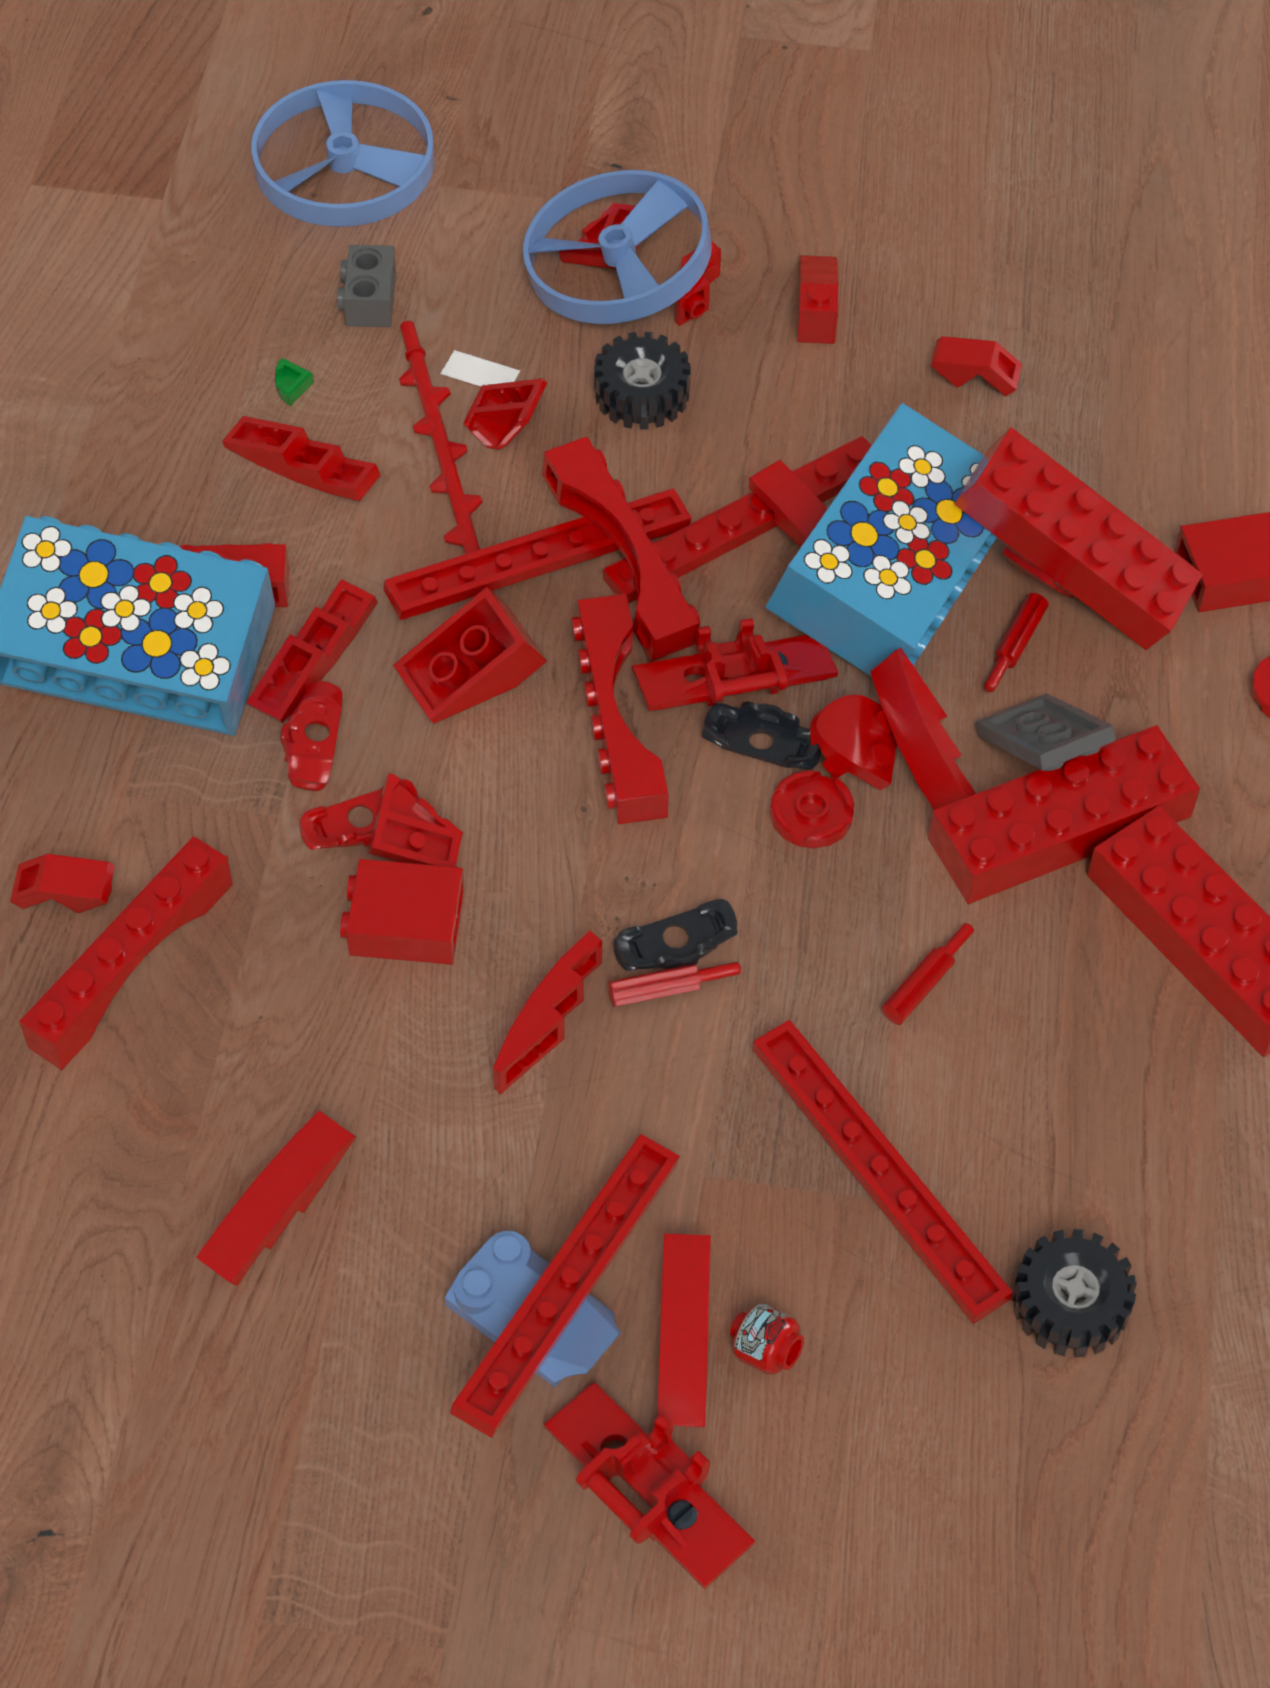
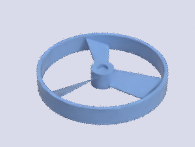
M339 80L322 82L298 89L281 98L264 113L255 127L252 136L251 150L254 173L258 186L264 196L284 213L296 219L317 225L336 227L357 226L390 217L409 206L419 197L428 185L434 169L433 133L429 121L422 110L401 93L370 82ZM358 103L380 107L407 120L424 139L427 146L426 155L359 144L358 138L352 134V104ZM321 106L331 132V136L326 142L328 159L273 182L260 164V155L266 141L288 119L306 110ZM327 164L337 173H350L358 170L398 186V188L383 196L363 202L347 204L320 203L289 193L290 190Z
M621 170L586 178L567 187L550 199L538 211L528 227L523 244V256L533 290L538 298L551 310L580 322L614 324L652 315L672 305L689 292L701 278L708 265L712 250V237L703 203L687 185L675 178L657 172ZM646 193L621 224L611 225L602 230L599 234V244L544 238L558 221L582 205L612 195ZM688 208L702 224L699 244L685 266L673 277L658 285L637 257L635 247L684 209ZM601 247L605 263L608 266L616 267L624 298L610 301H590L572 298L553 290L534 271L536 253Z

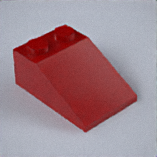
M486 587L393 666L429 720L435 724L516 688L544 665L547 660L511 609Z

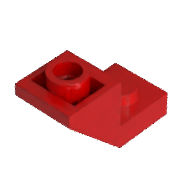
M713 241L711 256L703 275L689 292L675 302V323L678 326L700 317L709 310L710 283L720 277L721 249ZM695 250L682 257L680 270L690 260Z
M942 336L936 341L931 366L940 376L946 378L957 388L975 376L981 375L989 385L994 386L1006 397L1017 390L1022 363L996 341Z
M44 854L18 864L10 902L25 909L53 899L76 913L96 908L108 902L112 891L111 883L115 865L108 861Z

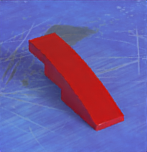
M242 416L222 440L225 448L258 466L325 493L359 502L381 476L375 463L346 458L339 445L309 440L302 427Z
M780 459L749 478V489L774 511V523L799 545L800 550L827 511L826 506Z
M341 579L323 608L320 609L315 606L298 635L295 637L289 634L246 703L250 707L283 723L299 704L306 687L311 683L320 682L341 657L377 605L376 597Z
M902 648L897 649L870 673L882 710L896 743L917 784L935 810L972 796L976 792L955 763L962 754L941 725V722L948 716Z
M589 930L557 961L532 992L511 1026L493 1066L494 1089L500 1095L565 1039L564 1017L584 1001L583 980L602 964V940Z
M318 1111L254 1180L220 1223L196 1258L229 1283L238 1286L263 1248L271 1249L296 1212L304 1213L357 1136L323 1112Z
M664 1233L657 1417L662 1414L673 1426L705 1427L711 1235Z

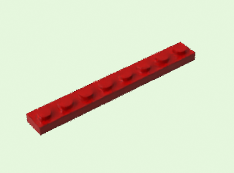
M860 436L793 472L823 503L839 494L872 445L863 436ZM752 492L664 537L656 543L660 548L662 562L669 573L673 572L679 578L777 527V525L774 523V511ZM625 558L603 569V580L616 595L626 594L628 604L637 600L633 574Z
M674 488L628 502L631 510H636L641 516L644 532L649 540L676 532L691 523L692 517ZM581 517L385 579L383 590L401 621L475 597L486 587L494 591L618 551L619 548L596 524L585 517Z
M789 1019L754 1040L753 1051L970 1321L975 1324L1010 1301L1013 1293L1012 1290Z
M642 1134L638 1136L452 1403L450 1414L493 1438L676 1168L680 1158L679 1155Z

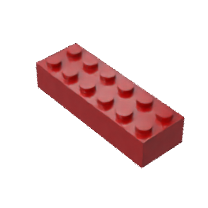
M1012 427L986 451L954 502V505L1145 650L1172 631L1203 573Z
M1158 725L1106 744L1100 747V750L1095 754L1077 756L1067 760L1058 769L1050 771L1037 770L933 810L928 840L967 904H971L1091 857L1096 846L1157 806H1160L1176 823L1192 817L1200 787Z
M1157 806L1096 846L1092 854L1087 876L1264 1058L1270 1054V916L1160 806Z

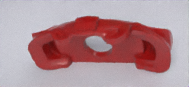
M320 681L309 684L299 704L294 708L288 722L284 723L281 728L280 740L285 752L284 762H288V779L293 786L300 789L321 791L326 787L331 775L342 710V691L330 682ZM320 724L327 728L329 736L322 741H313L306 736L305 729L309 725Z
M401 779L399 784L419 800L414 784L410 780ZM383 787L326 808L320 806L306 811L299 822L301 838L305 845L311 850L360 845L364 847L370 846ZM357 807H365L373 814V820L366 827H355L348 820L350 811Z

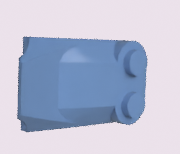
M505 1230L496 1233L459 1272L445 1296V1306L493 1342H496L550 1263L531 1250L529 1242L523 1235L515 1231ZM589 1295L536 1374L555 1388L566 1377L587 1374L621 1334L615 1322V1313L592 1295Z

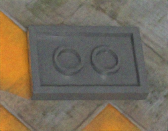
M1047 693L976 721L978 737L1042 771L1058 769L1064 765L1065 761L1077 756L1095 754L1100 750V747L1115 741L1113 725Z

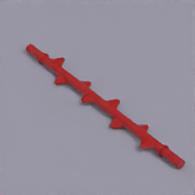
M409 320L404 321L400 324V330L406 348L405 357L410 362L411 367L399 378L401 386H417L425 417L412 425L413 431L417 434L432 437L442 472L429 487L432 493L448 494L457 526L444 535L445 543L463 546L465 554L480 550L471 514L483 503L481 495L464 494L455 461L468 452L466 444L448 440L439 410V405L451 395L450 389L448 387L432 386L425 362L426 353L420 345L415 324Z

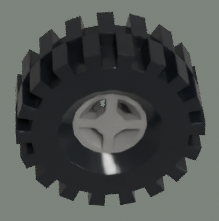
M636 332L628 333L627 340H623L621 336L613 339V347L606 343L602 347V354H597L594 365V392L596 404L599 403V410L603 415L610 412V420L614 423H617L620 419L624 420V427L631 429L633 423L640 424V430L648 429V423H655L656 428L664 426L665 418L673 422L678 417V411L683 413L686 409V402H689L691 366L688 363L687 353L685 351L680 353V345L675 341L668 345V337L660 335L658 340L653 339V332H644V337H637Z
M1073 1229L1071 1238H1065L1064 1230L1054 1231L1051 1242L1044 1235L1036 1241L1034 1250L1029 1247L1024 1254L1022 1264L1020 1263L1012 1293V1301L1016 1302L1014 1313L1017 1320L1024 1318L1022 1330L1025 1334L1030 1336L1033 1332H1036L1038 1334L1036 1341L1038 1346L1045 1349L1048 1342L1055 1344L1057 1347L1054 1354L1065 1356L1067 1348L1074 1349L1075 1357H1085L1088 1347H1091L1094 1354L1104 1351L1107 1341L1113 1345L1119 1339L1121 1331L1125 1330L1137 1295L1134 1293L1137 1285L1135 1275L1128 1276L1132 1266L1127 1257L1120 1261L1117 1259L1120 1248L1112 1242L1106 1249L1101 1245L1103 1236L1096 1233L1093 1234L1092 1240L1083 1239L1084 1230Z

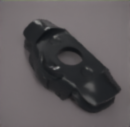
M746 701L741 704L740 708H735L719 703L713 705L705 717L702 737L724 750L786 768L813 769L820 760L821 749L819 744H811L810 729L801 727L797 716L784 712L777 706L765 703L757 705L754 702ZM757 733H765L771 736L774 743L768 749H757L750 744L749 740Z
M724 899L712 900L699 905L696 909L641 927L637 925L621 931L613 942L614 954L620 966L626 971L650 968L667 969L698 964L699 959L708 955L718 945L737 935V919L728 901ZM670 927L682 928L688 935L687 944L677 949L669 947L663 940L665 930Z

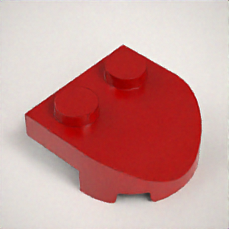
M846 695L834 700L814 715L810 725L811 744H819L826 758L822 765L830 774L839 778L849 772L880 791L891 785L897 743L879 703L863 695Z

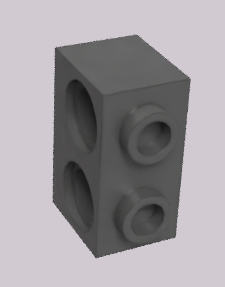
M349 245L348 260H341V283H345V288H338L337 297L338 310L345 311L346 326L391 327L397 273L394 246Z

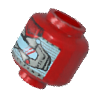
M757 1304L749 1309L747 1313L740 1312L734 1319L730 1329V1337L734 1339L733 1352L737 1359L769 1375L777 1374L783 1369H791L800 1357L804 1345V1337L800 1334V1326L797 1320L767 1304Z

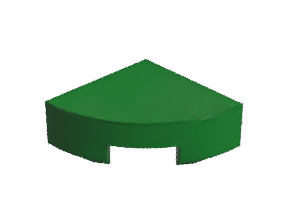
M281 358L275 368L277 393L286 404L292 406L314 383L313 373L284 358Z

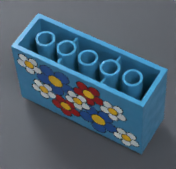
M901 403L788 565L765 608L870 676V671L899 648H902L914 665L997 538L954 505V502L984 455L912 408Z
M25 516L0 588V685L236 736L275 608L268 568L252 560H241L238 562L224 559L211 551L196 553L183 550L178 545L169 542H162L160 544L145 542L132 534L123 533L119 536L108 534L90 525L76 527L62 524L59 520L49 516H41L40 518Z

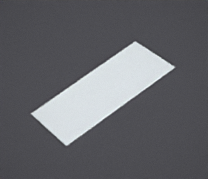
M454 350L440 374L482 386L514 382L520 370Z

